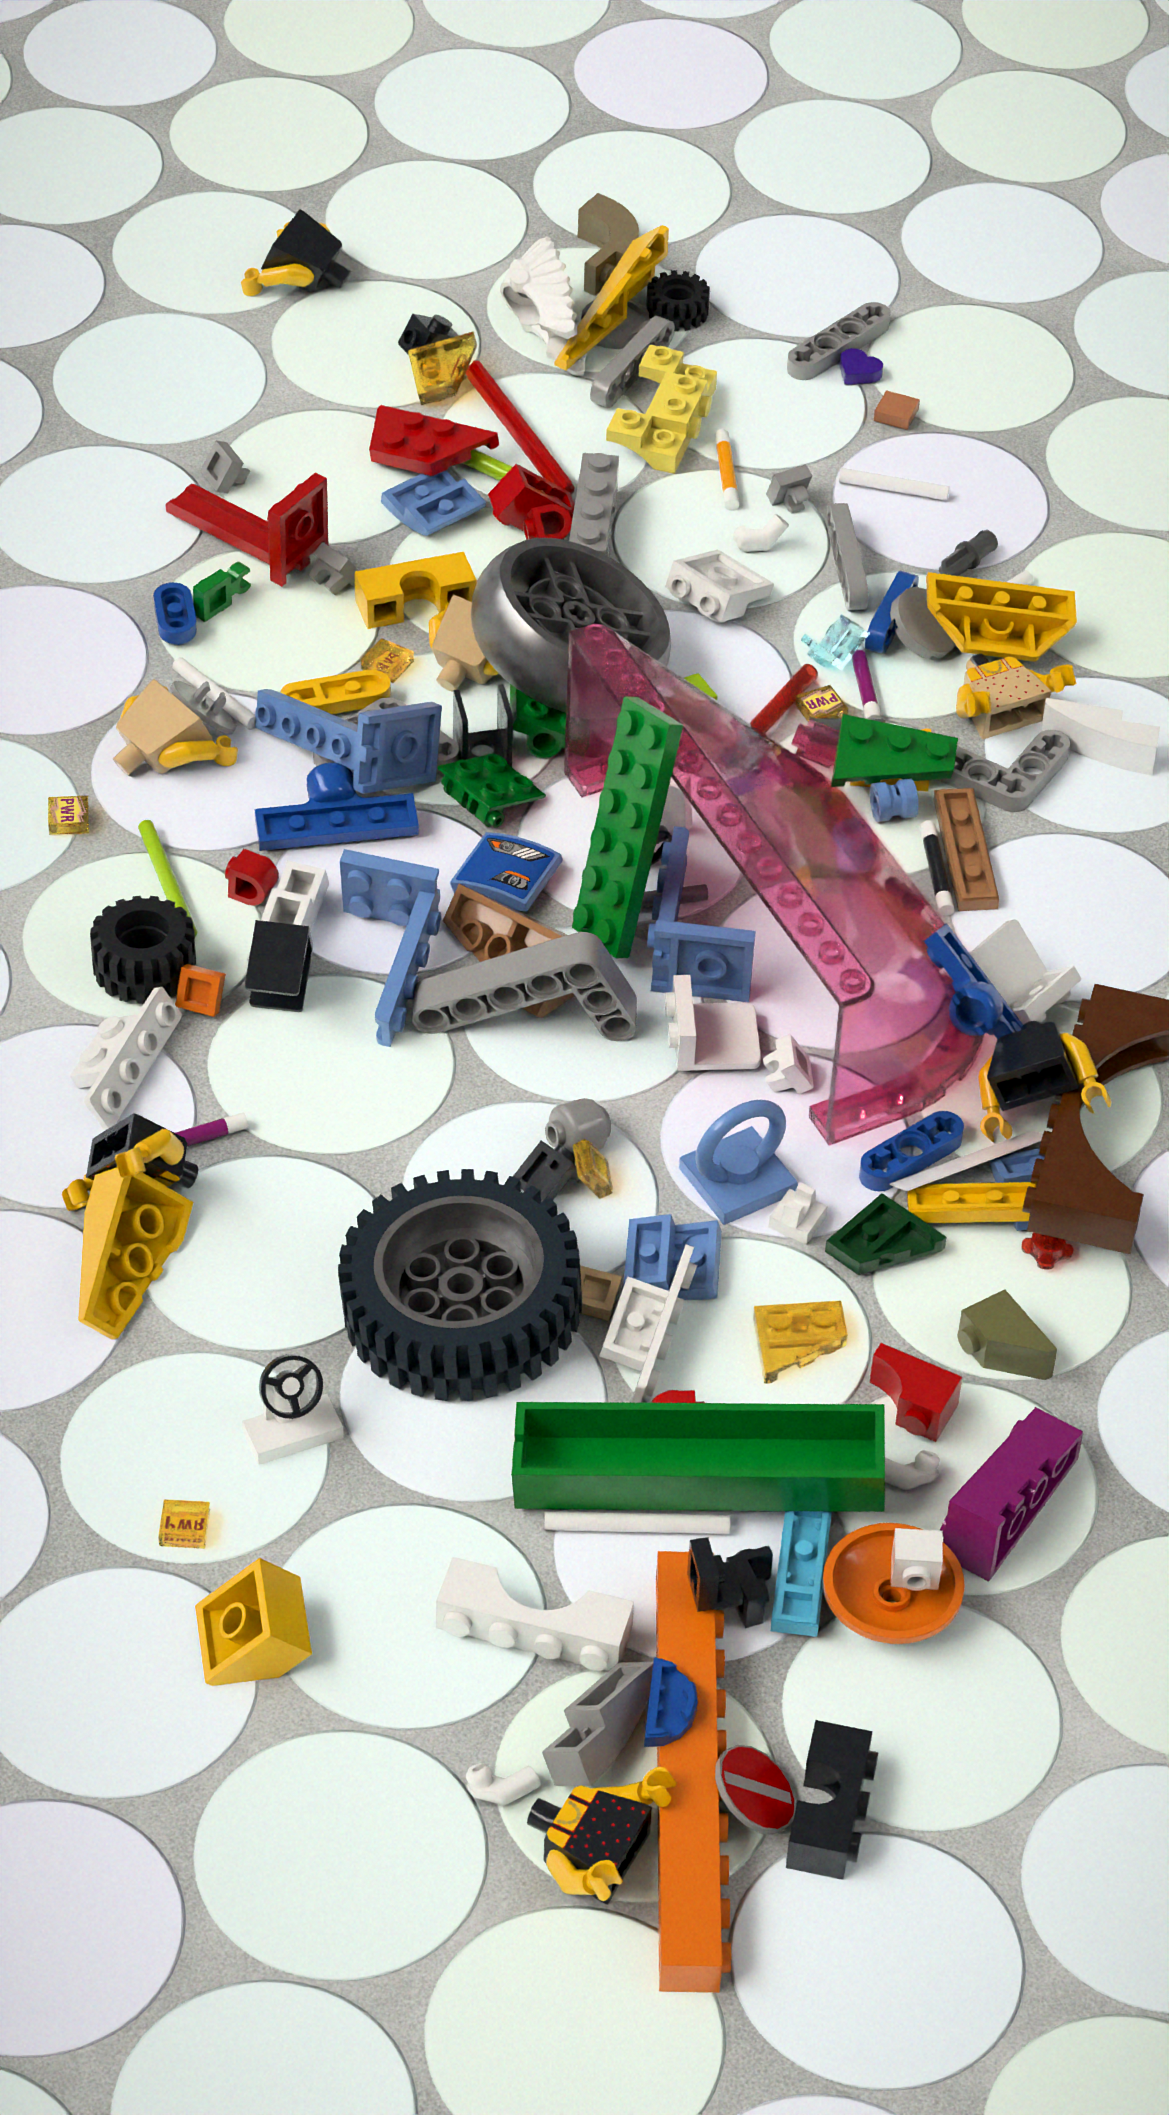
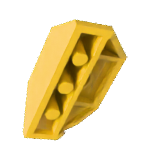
M928 572L926 576L927 608L962 653L984 654L986 656L1002 658L1014 657L1017 660L1036 662L1074 628L1077 623L1075 591Z

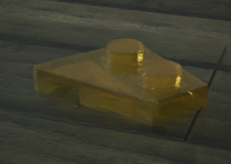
M474 331L408 350L421 406L456 396L478 346Z
M841 1300L753 1307V1323L764 1384L776 1381L779 1372L795 1364L801 1369L815 1362L816 1358L820 1355H829L845 1347L847 1344L848 1334Z

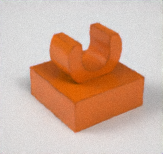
M191 964L181 967L175 1002L176 1007L212 1017L216 1016L220 1011L226 974Z

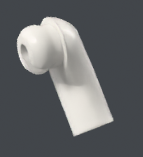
M483 1763L471 1766L466 1772L467 1789L475 1799L499 1805L509 1804L540 1787V1779L534 1768L530 1765L506 1778L492 1775L491 1768Z

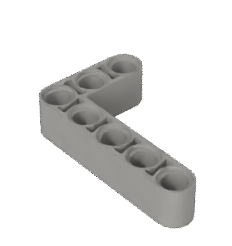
M578 932L419 981L414 990L412 1023L417 1030L423 1033L435 1034L574 993L604 1038L611 1041H625L636 1032L637 997L602 941L592 933Z

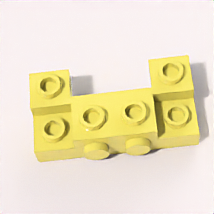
M649 345L639 364V376L656 381L660 385L645 414L617 408L606 429V441L620 444L636 452L655 470L675 474L691 439H697L699 435L701 418H707L709 415L712 396L716 390L717 371L698 365L684 364V352L673 350L665 346Z

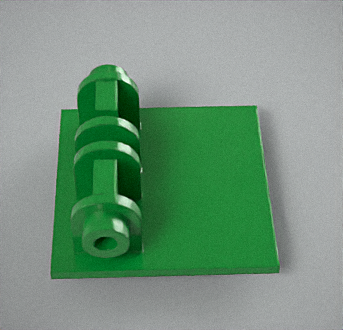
M495 753L438 766V770L445 775L441 781V784L444 786V792L454 798L463 808H467L469 813L475 814V817L486 827L493 826L498 828L505 820L503 815L505 807L546 797V794L533 785V782L528 777L521 775L507 763L505 758Z

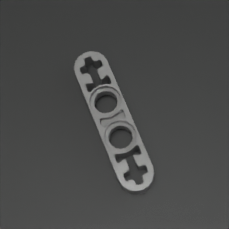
M879 302L865 303L794 347L788 353L787 373L797 380H810L840 362L841 353L846 349H860L875 340L889 329L891 314L889 307ZM844 332H855L857 335H849ZM820 347H831V348H834V349H833V350H825V349H821Z
M660 316L651 318L596 376L590 390V400L607 408L613 406L640 377L639 364L649 345L665 347L670 345L675 330L674 322Z
M848 503L828 504L826 515L827 530L846 610H866L868 606L867 579Z

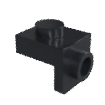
M412 313L398 340V345L413 361L421 362L430 345L456 350L462 338L451 328L453 324L445 317L436 314L433 317Z

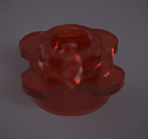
M1034 1232L1031 1238H1025L1021 1244L1022 1251L1030 1254L1037 1261V1266L1044 1270L1054 1268V1264L1062 1259H1070L1074 1252L1073 1246L1066 1243L1067 1240Z

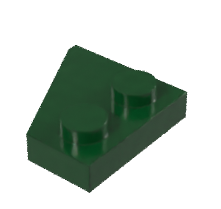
M881 1193L826 1240L825 1252L857 1275L939 1253L945 1249L947 1237Z

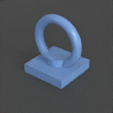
M751 1100L728 1110L707 1129L698 1144L697 1150L679 1157L680 1171L723 1225L781 1201L789 1189L796 1191L798 1186L797 1180L774 1153L779 1147L786 1131V1116L779 1105L769 1100ZM765 1117L769 1120V1128L763 1139L753 1126L723 1138L731 1129L748 1119Z

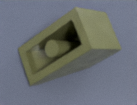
M1006 1289L961 1310L957 1333L959 1344L964 1352L969 1355L972 1354L983 1368L1041 1380L1053 1377L1057 1348Z

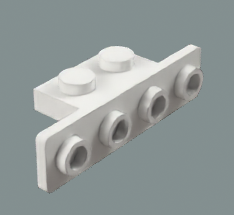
M157 987L152 990L138 1014L122 1017L112 1016L105 1019L98 1026V1032L88 1048L80 1054L79 1062L70 1074V1078L77 1088L91 1087L84 1098V1104L103 1130H107L115 1125L182 1017L180 1011L163 987Z
M685 1245L669 1291L628 1276L625 1281L599 1356L641 1371L631 1403H640L643 1394L652 1397L661 1373V1371L653 1369L656 1358L665 1360L673 1335L665 1333L668 1322L677 1325L685 1302L684 1299L677 1297L680 1287L689 1290L697 1267L696 1264L689 1262L694 1249L693 1246Z

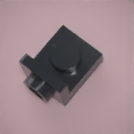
M542 1140L512 1176L521 1180V1192H524L530 1185L541 1191V1202L548 1197L554 1200L570 1178L577 1183L582 1179L580 1171L575 1165L578 1158L560 1144L553 1149Z
M708 1537L690 1540L687 1575L697 1611L741 1605L744 1596L735 1564L731 1561L723 1562L721 1555H713Z
M769 1546L757 1549H744L726 1559V1562L731 1561L735 1564L742 1588L743 1603L735 1606L745 1629L763 1623L765 1603L769 1602V1592L765 1581L771 1578L773 1552Z

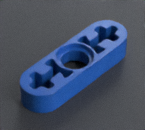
M901 570L898 571L870 622L865 638V649L881 654L886 653L896 635L895 630L898 628L895 619L891 621L890 610L892 602L906 589L918 587V575Z
M949 1111L934 1112L868 1150L861 1157L860 1182L872 1191H887L894 1187L890 1183L914 1175L956 1151L962 1143L964 1130L962 1119ZM905 1146H916L923 1153L918 1156H908L900 1149Z

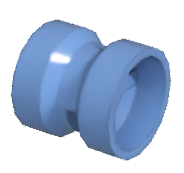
M912 778L898 780L894 785H888L886 782L871 784L870 805L876 822L889 821L893 816L897 815L903 819L917 817L919 809L918 794Z

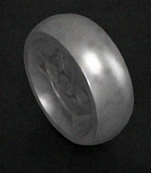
M533 538L506 548L492 559L478 578L471 606L472 627L478 646L489 663L506 681L532 699L572 715L607 717L620 713L624 696L639 697L645 700L661 682L668 666L671 651V635L666 614L654 594L637 576L605 554L572 541L555 538Z

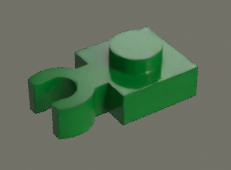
M236 562L229 567L227 572L219 569L194 585L193 602L196 617L206 622L231 606L234 594H243L248 591L251 583L243 579V577L250 573V568L241 562Z

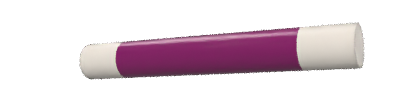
M859 637L851 638L848 641V647L865 718L882 719L863 640Z
M242 1112L175 1133L186 1139L188 1147L248 1129L249 1124L245 1113Z

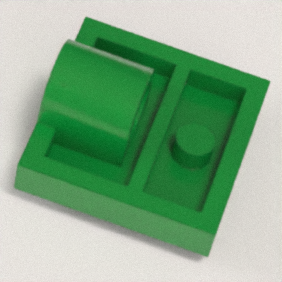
M510 684L513 730L527 735V749L532 755L539 758H550L556 755L561 748L579 754L583 753L588 744V717L572 715L548 707L525 695Z

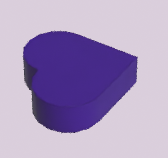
M846 349L841 353L840 370L844 385L875 383L879 381L883 374V362L879 358L867 356L862 350Z

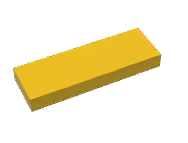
M1031 1182L925 1184L907 1191V1206L909 1212L926 1223L1029 1221L1030 1213L1022 1212L1028 1186L1036 1188L1037 1185L1031 1184Z

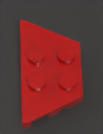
M380 405L377 408L369 452L371 462L434 476L447 470L450 466L472 459L471 451L478 447L486 446L490 450L499 446L498 432L456 423L448 419L426 416L419 412H410Z

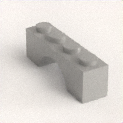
M604 453L582 454L569 541L592 548L608 556L612 513H615L618 493V455H606Z

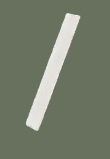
M1029 1131L892 1182L890 1185L904 1191L915 1189L1041 1142L1043 1133Z

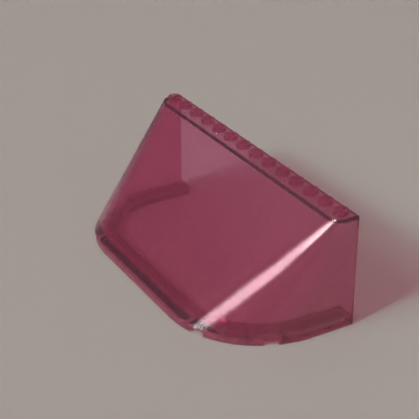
M591 624L569 631L564 774L582 798L603 791L608 769V757L612 751L617 729V718L621 711L624 696L639 697L683 724L671 778L839 1005L829 1099L810 1105L808 1116L826 1143L830 1146L904 1119L924 1110L943 1098L946 1094V1089L957 1080L961 1081L975 1063L985 1034L982 1036H969L961 1033L953 1026L948 1010L951 998L956 993L952 986L953 980L944 968H938L932 962L927 953L928 946L924 942L945 923L839 787H831L832 780L820 770L610 628L601 624Z

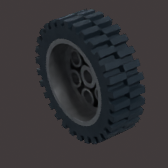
M461 1169V1179L450 1180L449 1170L437 1171L438 1182L429 1184L425 1174L413 1178L414 1189L409 1191L401 1182L391 1187V1201H388L380 1194L372 1200L373 1214L365 1209L356 1217L358 1228L349 1227L345 1234L347 1245L342 1244L340 1248L338 1277L344 1323L351 1345H356L357 1356L363 1363L370 1360L371 1371L379 1378L388 1372L390 1385L401 1389L408 1380L410 1381L411 1394L423 1397L427 1387L434 1388L435 1400L448 1401L449 1390H459L460 1401H473L472 1390L483 1388L485 1398L498 1396L497 1384L505 1382L511 1392L521 1387V1374L525 1373L531 1381L541 1376V1361L552 1367L559 1360L558 1348L565 1351L568 1349L572 1342L571 1331L577 1332L580 1323L579 1313H582L580 1256L577 1237L574 1230L570 1231V1222L565 1213L563 1212L558 1215L557 1204L550 1197L541 1202V1191L532 1185L522 1193L520 1179L509 1176L504 1185L499 1184L498 1172L486 1170L483 1180H476L474 1178V1169Z

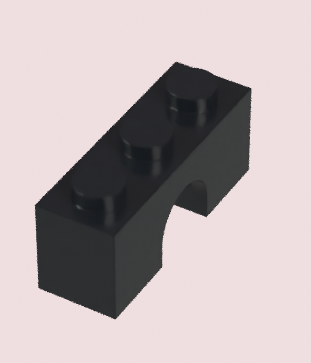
M815 1720L806 1760L803 1786L822 1790L833 1799L822 1804L797 1801L788 1842L785 1868L844 1880L847 1861L857 1863L862 1833L854 1832L856 1820L864 1822L866 1820L871 1792L862 1791L864 1779L874 1781L879 1752L870 1750L873 1731Z

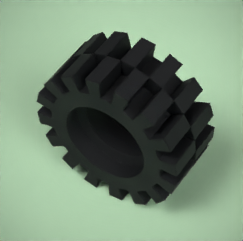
M672 270L671 275L662 272L660 273V278L654 276L647 285L646 308L649 312V318L660 316L673 321L675 325L674 331L678 332L679 327H683L684 331L691 330V325L698 328L701 322L705 323L707 320L710 288L707 286V282L704 279L700 280V276L697 274L689 277L688 271H683L682 275H678L677 270Z

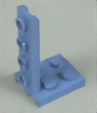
M272 689L258 690L255 728L353 769L354 790L364 794L436 781L442 705L431 701L360 712L357 725Z
M674 826L672 841L663 843L661 866H667V869L659 868L657 893H662V896H654L652 920H656V923H650L647 947L654 948L651 991L672 992L673 975H690L692 996L749 1002L756 931L677 922L688 856L686 853L689 830L684 827Z
M344 849L339 861L343 912L361 918L370 917L389 921L399 926H406L375 1011V1022L379 1025L376 1032L377 1043L382 1046L391 1047L395 1033L402 1032L407 1017L405 1005L408 999H414L415 986L419 982V977L417 976L419 967L425 968L430 953L429 938L431 935L436 936L440 928L442 918L438 905L441 898L440 889L437 888L439 869Z

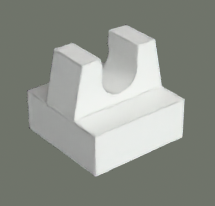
M791 1034L776 1039L777 1050L763 1058L764 1065L772 1073L766 1076V1083L774 1092L794 1088L798 1094L813 1089L809 1056Z
M800 1182L796 1191L792 1189L787 1191L769 1216L768 1228L807 1245L827 1217L828 1205L816 1201V1189Z

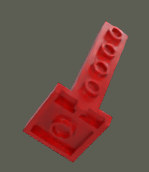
M316 472L303 483L298 484L281 501L275 503L268 510L267 521L193 483L188 485L175 499L169 500L165 505L166 512L269 564L270 581L281 587L287 583V574L293 569L302 571L310 564L309 556L316 551L322 542L329 546L327 478Z

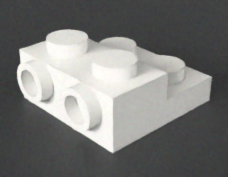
M716 549L673 560L665 588L669 589L672 596L680 601L695 605L699 612L716 622H726L727 620L744 616L748 603L770 597L775 583L721 550Z

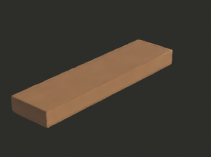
M974 789L934 790L933 801L958 911L998 909L999 895Z

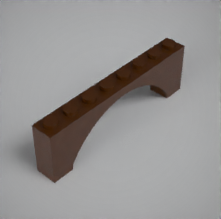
M1094 984L1090 999L1082 998L1077 1022L1083 1023V1025L1075 1024L1072 1035L1086 1044L1098 1073V1077L1095 1078L1096 1082L1105 1085L1114 1078L1131 1070L1169 1060V999L1100 984ZM1079 1083V1089L1055 1095L1054 1101L1060 1102V1105L1054 1103L1051 1105L1047 1128L1053 1130L1052 1132L1045 1130L1043 1132L1039 1156L1045 1158L1044 1160L1039 1158L1035 1160L1031 1184H1036L1037 1186L1036 1188L1028 1186L1022 1212L1030 1213L1027 1231L1131 1254L1144 1194L1133 1192L1117 1179L1092 1150L1080 1121V1111L1085 1104L1081 1096L1084 1084Z

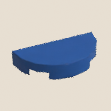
M654 1657L644 1747L665 1746L680 1739L692 1727L697 1713L698 1700L695 1684L677 1670L676 1664Z

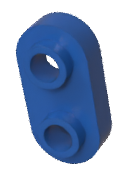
M175 582L160 585L153 594L159 636L165 642L174 645H181L191 641L196 636L197 625L190 589L181 583Z

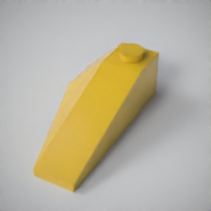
M116 1167L95 1175L84 1213L79 1322L112 1340L119 1338L143 1302L142 1295L150 1283L159 1278L164 1270L162 1265L169 1255L177 1251L183 1242L194 1202L143 1172L120 1178L118 1168Z

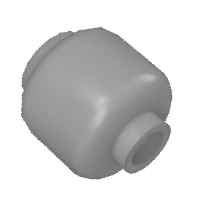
M588 1098L557 1105L552 1109L548 1123L545 1126V1135L548 1143L552 1147L560 1144L576 1157H578V1152L583 1156L599 1151L604 1147L607 1138L611 1134V1120L608 1112L604 1107Z

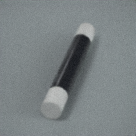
M924 821L920 825V831L938 912L941 916H950L954 913V905L936 825L933 821Z

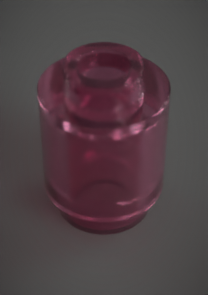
M809 719L807 726L799 723L791 745L798 747L795 755L828 769L830 766L834 767L839 730Z

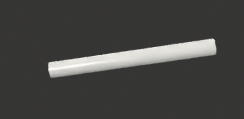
M545 1512L544 1530L729 1534L730 1516Z

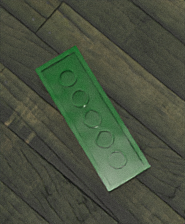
M624 696L621 711L617 718V729L612 751L608 757V769L603 791L599 797L598 813L594 830L590 837L591 844L586 866L582 872V884L577 906L573 912L572 928L577 932H588L596 935L602 941L609 954L616 959L630 957L683 729V724L639 697Z

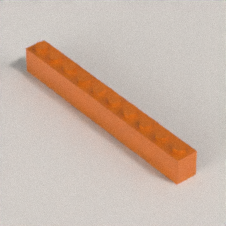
M657 1551L656 1658L676 1664L677 1670L695 1684L698 1700L697 1713L692 1727L680 1739L665 1746L657 1747V1767H665L677 1782L675 1787L666 1788L671 1795V1801L668 1806L659 1807L657 1805L659 1992L719 1993L721 1973L731 1972V1942H722L721 1929L730 1928V1898H721L720 1885H729V1855H720V1843H728V1813H719V1800L723 1801L720 1796L715 1780L716 1762L727 1748L726 1730H717V1718H725L726 1691L716 1687V1678H724L725 1650L716 1649V1639H723L724 1610L697 1611L687 1575L689 1552Z

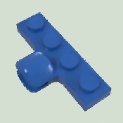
M340 763L321 764L313 768L307 775L308 802L298 805L254 809L259 851L418 835L419 823L413 793L368 798L359 797L353 788L354 778L349 768Z
M947 923L924 940L928 946L927 953L932 962L938 968H944L953 980L952 986L956 993L951 998L948 1010L949 1018L956 1029L969 1036H982L988 1033L991 1036L995 1035L997 1039L1021 1030L1022 1022Z

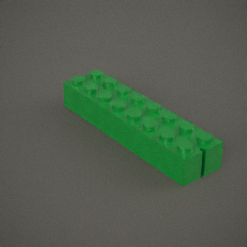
M516 1402L515 1442L513 1444L511 1472L514 1509L885 1512V1404Z

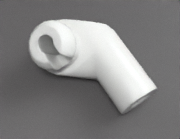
M774 514L763 529H750L746 525L737 527L733 533V540L736 542L737 547L745 552L765 551L773 546L789 527V524L781 516Z
M928 1450L920 1451L915 1457V1462L906 1465L885 1458V1482L904 1490L931 1483L939 1474L937 1468L940 1459L937 1454Z

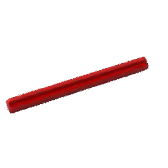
M474 360L470 365H466L464 373L541 476L573 494L575 486L482 363Z

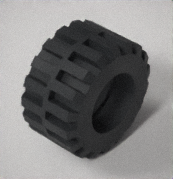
M141 895L132 896V899L127 901L123 898L115 901L116 905L114 907L106 906L102 910V915L95 917L93 927L90 929L93 974L96 976L97 984L100 987H105V993L111 997L119 995V1000L127 1003L130 1000H136V1004H144L152 990L157 987H163L171 998L176 996L181 967L186 964L196 965L195 932L191 917H187V911L182 907L175 908V902L171 900L160 901L158 896L151 895L149 898H141Z

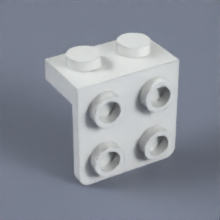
M1016 919L1005 921L969 952L1023 1025L1029 1021L1041 1023L1047 1017L1045 1012L1050 1007L1066 1001L1072 995L1070 990L1082 980L1074 965L1047 971L1024 929Z
M673 975L672 992H665V1016L672 1017L673 1023H668V1047L675 1048L677 1071L758 1068L761 1055L755 1006L749 1002L693 1003L690 975Z

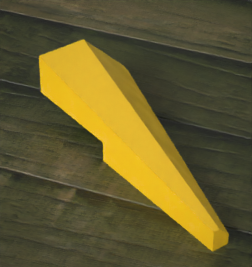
M660 225L631 242L578 324L577 335L569 338L556 358L555 366L567 371L627 318V302L651 282L655 276V266L668 256V227Z

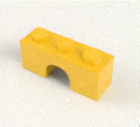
M464 551L355 571V601L367 629L403 623L404 603L410 600L423 599L430 601L437 607L439 613L444 610L445 603H450L453 595L472 602L477 579Z

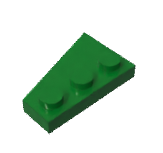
M843 714L839 726L831 787L845 786L846 782L864 781L865 785H870L872 783H879L882 779L901 778L902 780L912 778L913 781L951 779L955 766L958 738Z

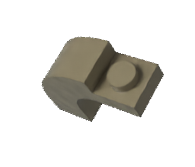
M600 193L595 194L578 209L577 237L601 248L584 264L585 292L594 296L600 292L631 242L639 237V226L633 214L619 202Z

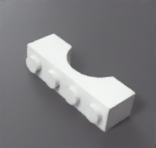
M452 1556L436 1599V1629L444 1630L458 1637L469 1636L489 1641L502 1648L513 1647L537 1653L546 1659H561L581 1664L594 1671H609L622 1661L632 1631L634 1601L588 1590L580 1599L566 1607L554 1610L533 1609L516 1602L506 1593L499 1580L498 1567Z

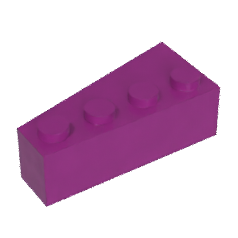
M1037 1407L1023 1421L1018 1420L1006 1440L949 1500L947 1516L941 1525L940 1531H943V1542L955 1554L962 1568L988 1582L991 1580L1077 1462L1083 1431Z

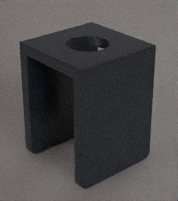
M504 684L497 685V729L468 733V719L460 690H453V740L459 746V760L479 757L471 752L472 748L478 745H486L493 749V753L505 758L512 767L513 714Z
M255 920L245 980L246 990L251 991L250 1006L302 1012L313 951V941L309 926Z

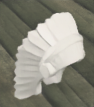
M547 236L535 242L521 258L512 261L509 271L500 285V293L508 308L519 319L522 330L534 332L547 346V358L556 360L569 338L577 335L578 325L576 323L578 320L576 318L577 314L572 310L575 303L570 298L573 288L568 284L570 277L564 272L566 264L559 260L560 251L554 249V242ZM584 355L567 372L574 376H584L586 356Z

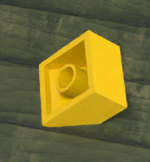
M258 1558L195 1605L206 1684L216 1686L279 1678L312 1655L301 1577L266 1560Z

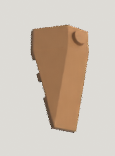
M458 884L442 920L464 948L472 952L479 962L567 936V934L462 884ZM570 993L522 1009L543 1018L575 995Z

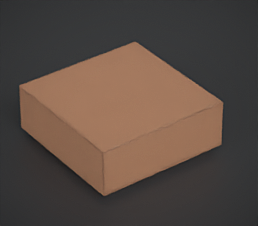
M886 390L874 411V421L908 430L919 410L920 399Z

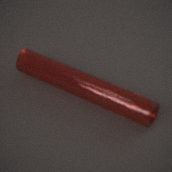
M804 664L742 730V736L748 743L756 744L818 678L816 668L811 664Z

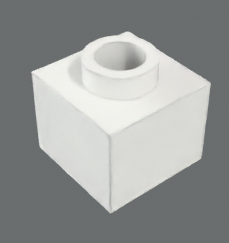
M895 1528L891 1554V1587L908 1588L915 1591L924 1589L938 1590L943 1563V1531Z

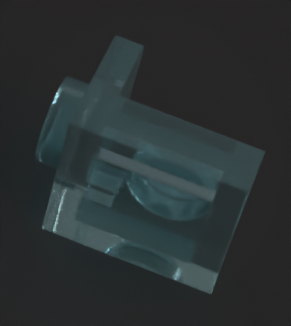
M841 614L837 621L827 629L826 635L821 642L807 634H804L800 640L810 648L807 655L818 664L826 667L828 663H831L842 670L869 635V632L861 625Z

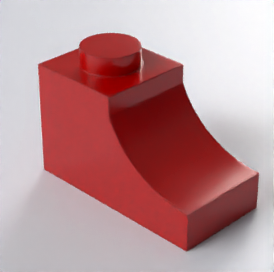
M515 464L488 493L495 518L505 526L511 524L524 531L523 520H528L527 513L529 510L548 504L563 506L570 513L571 518H573L575 503L569 491L518 464Z
M880 1343L873 1354L870 1383L883 1390L896 1405L895 1425L904 1428L913 1435L923 1436L937 1442L959 1404L963 1377Z

